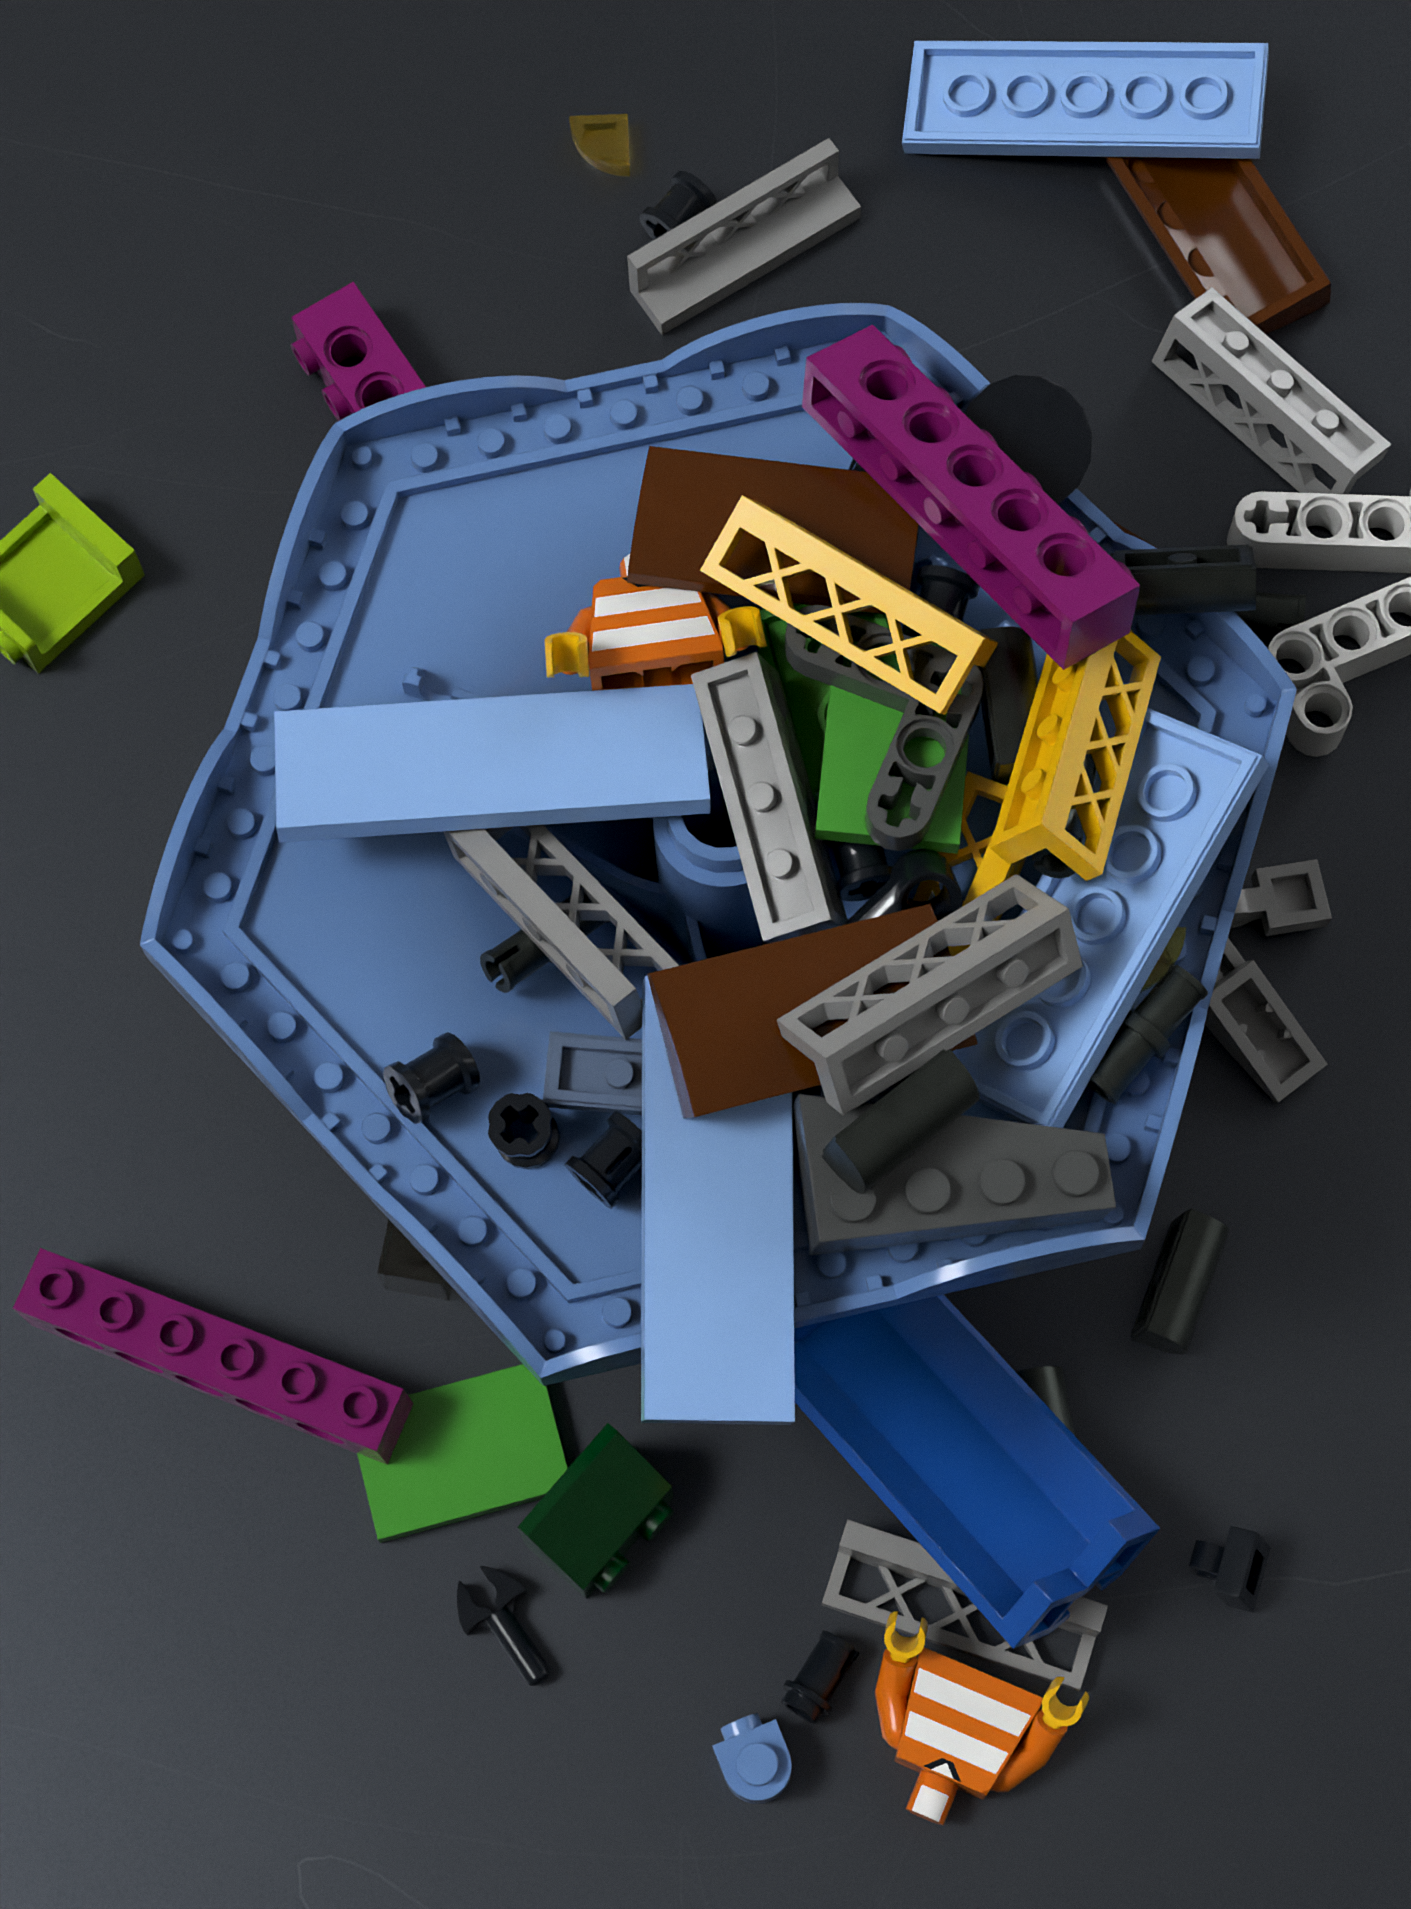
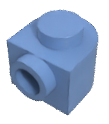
M755 1713L720 1728L724 1741L712 1745L730 1791L739 1799L752 1804L767 1803L780 1796L789 1783L792 1762L776 1719L762 1725L758 1713Z

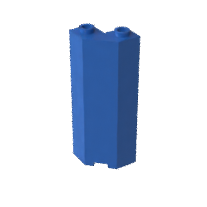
M944 1294L794 1329L795 1403L1013 1649L1049 1635L1070 1617V1612L1067 1609L1077 1598L1089 1592L1094 1585L1102 1591L1115 1581L1161 1529Z

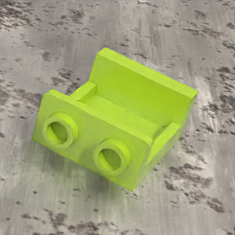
M51 473L33 488L40 505L0 540V653L13 664H16L22 658L38 674L145 576L135 550Z

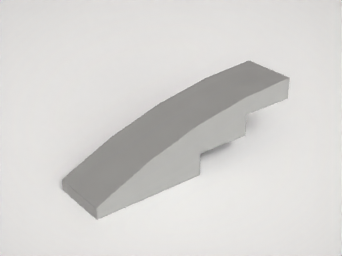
M1228 938L1208 1007L1205 1025L1274 1103L1280 1102L1328 1064L1255 961H1245Z

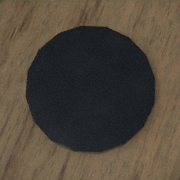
M1013 375L985 385L965 404L962 412L977 427L989 432L997 442L998 447L1024 472L1032 474L1040 483L1043 491L1054 502L1060 504L1080 485L1091 462L1092 432L1084 408L1065 387L1042 376Z

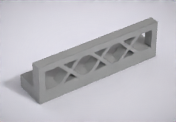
M830 138L627 256L630 292L661 335H664L860 219V204L838 176L839 150Z
M1212 287L1173 316L1151 361L1299 493L1349 494L1356 480L1379 463L1391 446L1390 442ZM1180 343L1194 355L1199 370L1192 369L1175 354ZM1222 385H1228L1239 395L1243 409L1235 407L1226 398ZM1267 424H1273L1284 434L1288 448H1282L1271 438ZM1312 464H1318L1336 480L1331 490L1315 477Z
M754 652L691 674L763 942L769 944L842 926L848 919L843 901L838 897L835 888L837 880L828 847L823 840L814 839L817 808L779 672L758 652Z
M544 825L520 826L530 837L527 858H511L496 842L513 827L443 831L451 852L460 865L625 1040L642 1028V998H639L636 988L623 975L624 966L655 967L660 971L679 965ZM541 850H543L550 859L540 858ZM538 875L568 876L573 882L570 903H554L537 885ZM584 894L593 903H583ZM580 921H611L617 927L614 949L597 948L579 929ZM629 940L637 949H626L627 941Z
M1015 874L778 1018L777 1023L781 1036L815 1063L826 1102L841 1115H845L922 1067L943 1049L947 1051L1083 967L1069 908L1021 876ZM1017 904L1027 910V912L1013 920L992 921L995 917ZM970 945L955 956L933 957L948 946ZM909 982L908 985L895 993L873 994L874 991L888 983ZM848 1019V1022L822 1038L812 1031V1029L827 1020Z
M847 1519L821 1606L886 1627L887 1619L892 1612L879 1607L894 1600L901 1615H897L895 1630L915 1636L919 1632L920 1622L914 1620L902 1595L924 1584H928L942 1589L954 1613L928 1625L926 1641L1048 1682H1052L1056 1677L1061 1676L1064 1677V1680L1060 1686L1078 1692L1081 1690L1095 1639L1101 1632L1108 1605L1080 1597L1067 1609L1070 1612V1617L1057 1628L1081 1635L1073 1665L1069 1672L1045 1664L1033 1641L1024 1644L1030 1658L1007 1651L1012 1648L1007 1641L995 1647L979 1642L967 1619V1616L979 1610L974 1604L963 1609L961 1608L955 1594L967 1596L920 1543ZM850 1559L877 1567L890 1592L868 1603L839 1595ZM890 1572L913 1580L897 1587ZM958 1621L966 1637L943 1630V1628Z

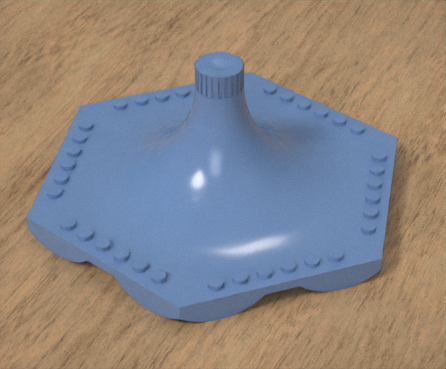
M836 303L776 312L746 320L705 335L674 351L662 360L568 380L515 375L482 377L443 383L380 401L336 422L319 446L293 504L271 573L258 638L225 727L209 748L190 784L159 865L140 940V946L146 957L543 1386L641 1364L642 1167L617 1192L620 1201L610 1209L590 1194L565 1167V1163L572 1156L581 1158L609 1128L607 1119L613 1113L548 1108L559 1129L558 1149L548 1162L532 1169L516 1168L503 1159L489 1138L488 1115L495 1102L506 1094L520 1095L531 1093L543 1100L550 1031L611 1037L622 1036L556 965L548 962L516 984L514 989L507 993L501 992L496 988V983L504 978L503 974L493 982L487 979L480 964L481 954L493 949L521 930V928L454 858L443 831L279 842L276 829L274 711L592 691L590 672L589 677H579V674L568 675L562 672L555 674V678L546 677L544 639L555 633L567 632L581 609L592 606L593 586L602 579L620 577V562L631 552L637 507L649 446L848 470L853 458L802 407L806 357L872 324L893 345H898L904 349L912 363L936 387L946 390L961 411L975 394L985 385L990 384L969 361L940 336L913 317L889 305ZM1077 488L1058 504L1069 516L1077 518L1084 525L1089 536L1109 555L1117 550L1157 549L1135 536L1124 533ZM919 526L910 591L918 596L922 586L917 582V575L922 566L939 565L966 573ZM981 587L978 596L974 599H969L963 622L980 631V629L997 627H1020ZM715 594L731 609L743 606H753L762 609V607L745 597ZM1234 611L1134 615L1131 631L1161 656L1147 708L1258 753L1264 757L1269 766L1130 1010L1134 1011L1166 974L1167 968L1171 964L1178 965L1193 975L1206 988L1208 995L1198 1002L1167 1039L1171 1046L1162 1058L1155 1056L1151 1058L1120 1095V1099L1116 1104L1108 1102L1087 1085L1063 1127L1065 1129L1105 1134L1116 1208L1099 1222L810 1256L793 1138L794 1329L1141 1249L1148 1232L1177 1132L1208 1007L1269 798L1297 688L1276 658ZM1032 639L1039 682L1047 653ZM749 645L748 648L742 651H736V655L726 657L723 647L724 663L758 652L757 646ZM1115 651L1114 658L1124 684H1129L1133 666ZM1103 700L1100 703L1099 712L1108 737L1111 738L1115 735L1116 726L1107 701ZM980 704L979 711L969 732L966 775L969 771L992 780ZM704 722L703 730L710 790V814L544 825L679 966L766 944L763 942ZM1096 770V775H1095L1094 784L1096 783L1097 779L1099 778V774H1098V771H1097V770ZM977 795L966 820L975 843L993 835L1002 807L1001 803ZM520 826L513 827L496 840L511 858H527L530 837ZM962 832L959 849L968 846ZM827 845L838 882L840 880V872L832 846ZM883 848L889 866H894L897 860L907 852L916 850L895 851ZM541 850V857H540V858L550 859V858L545 854V852H544L543 850ZM1032 855L1027 856L1019 876L1036 886L1043 874L1035 869V861H1032ZM973 858L952 867L963 901L978 870ZM538 875L537 885L554 903L562 902L572 893L573 882L568 876ZM939 883L940 890L943 887V884ZM919 884L914 886L911 892L909 893V898H911L912 900L916 894ZM869 899L851 902L842 900L847 919L853 916ZM1018 904L1003 913L1000 920L1016 919L1019 917L1023 907ZM610 921L601 925L587 935V937L597 948L614 949L617 927ZM629 940L627 941L626 949H637ZM624 966L623 975L636 988L641 999L644 977L648 973L658 970L655 967ZM642 1028L629 1038L642 1039ZM446 1032L454 1034L464 1043L476 1062L480 1073L479 1088L469 1094L454 1093L432 1106L429 1118L414 1124L404 1117L393 1104L383 1078L384 1068L397 1061L405 1065L431 1050L436 1037ZM976 1102L962 1114L965 1116L1018 1122L980 1102ZM622 1114L642 1131L641 1115ZM517 1119L509 1127L515 1137L514 1140L521 1137L530 1143L538 1135L533 1122L527 1125Z

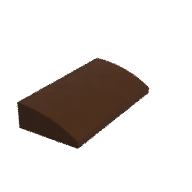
M1105 157L1112 171L1194 299L1212 287L1265 334L1303 318L1330 303L1331 282L1251 159Z
M649 446L636 513L627 583L744 597L700 571L743 495L764 504L908 590L911 589L920 525L867 472ZM744 531L725 567L744 579L772 572L765 542ZM780 551L784 568L801 564ZM813 571L787 579L793 603L832 607L826 579L822 575ZM775 582L759 587L779 599ZM840 587L844 604L860 600L859 597ZM876 607L860 610L862 612L886 614Z
M922 905L648 973L647 976L683 1119L821 1085L815 1063L781 1036L777 1019L938 922L931 905ZM946 947L933 957L951 956L949 948ZM909 982L888 983L874 991L873 994L895 993L908 985ZM848 1019L827 1020L812 1029V1031L822 1038L848 1022ZM974 1034L951 1048V1051L977 1045L976 1035Z

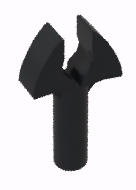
M480 1566L490 1584L496 1588L495 1605L497 1606V1611L493 1613L487 1607L477 1606L463 1583L459 1581L457 1609L460 1625L464 1633L469 1635L477 1627L492 1630L529 1686L541 1684L549 1677L551 1669L514 1615L515 1601L527 1594L526 1589L511 1576L490 1567Z

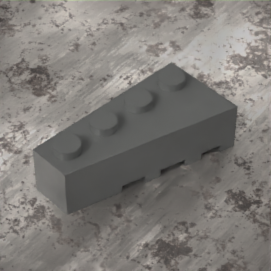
M799 1094L792 1106V1131L810 1256L1099 1222L1116 1208L1106 1139L1103 1133L960 1115L867 1192L859 1194L848 1187L821 1156L824 1154L822 1150L834 1136L874 1104L864 1102L847 1114L841 1115L826 1102L825 1097Z

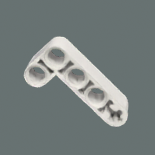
M1411 488L1410 496L1254 492L1242 498L1236 506L1227 537V545L1249 544V547L1253 548L1256 568L1411 573ZM1256 526L1260 527L1261 533H1256ZM1289 526L1292 527L1290 536L1286 534ZM1322 526L1329 530L1333 537L1325 539L1316 537L1310 533L1307 527ZM1377 527L1385 529L1395 539L1388 541L1380 540L1373 536L1369 529Z
M1411 577L1287 628L1275 635L1270 642L1268 650L1277 661L1286 658L1294 659L1305 669V672L1299 674L1286 672L1297 688L1286 731L1289 741L1296 750L1305 755L1315 757L1327 755L1335 750L1350 722L1353 709L1350 696L1343 683L1411 654V626H1402L1396 623L1389 614L1402 612L1411 616ZM1339 635L1350 636L1358 642L1360 649H1344L1336 643L1334 637ZM1312 711L1322 712L1329 716L1333 726L1326 728L1317 727L1307 719L1306 713Z

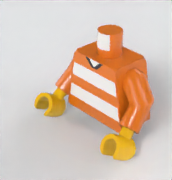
M629 554L620 562V577L602 579L593 586L592 606L581 609L567 632L555 633L544 639L546 677L555 678L554 675L561 672L568 675L579 674V677H589L590 672L592 691L693 684L691 674L724 663L723 647L726 657L736 655V651H742L748 648L749 645H757L760 648L767 646L760 610L753 606L731 609L714 593L627 583Z
M894 1611L887 1619L884 1634V1643L887 1648L883 1653L875 1688L882 1738L889 1746L897 1750L894 1760L896 1763L919 1772L906 1810L925 1820L944 1826L958 1790L984 1799L990 1790L995 1792L1011 1791L1043 1768L1067 1732L1068 1726L1075 1724L1081 1718L1088 1704L1089 1695L1085 1691L1078 1705L1066 1706L1056 1696V1692L1062 1684L1064 1677H1056L1042 1698L925 1648L928 1630L926 1619L921 1618L919 1632L915 1636L904 1637L895 1630L898 1611Z

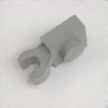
M1318 860L1255 869L1251 876L1253 888L1241 890L1231 928L1245 925L1257 919L1262 921L1265 936L1327 927L1332 916Z

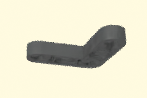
M811 605L799 611L807 615L832 607ZM847 614L852 638L858 642L856 644L858 647L867 651L893 643L890 629ZM835 618L818 622L839 635ZM787 623L785 653L787 661L794 670L806 677L904 713L868 795L865 824L867 833L875 843L883 848L895 851L911 849L923 840L930 828L979 711L984 685L981 671L976 665L973 666L961 687V694L956 695L949 707L946 722L938 717H934L935 710L890 683L872 678L863 667L853 661L850 668L843 666V655L822 644L817 653L807 651L805 649L806 638L812 637ZM903 634L904 640L913 638ZM932 644L907 650L914 680L937 692L957 655ZM929 737L940 743L944 749L945 756L935 766L927 768L918 767L907 759L904 747L914 738ZM903 782L911 787H915L909 809V817L912 819L904 818L900 822L899 827L890 826L886 823L887 811L884 809L892 810L896 806L902 792Z

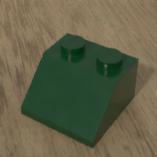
M607 1423L517 1528L526 1547L587 1599L596 1587L603 1593H606L618 1581L630 1564V1561L623 1555L640 1536L649 1542L668 1522L674 1513V1510L667 1505L674 1497L672 1486L614 1427Z

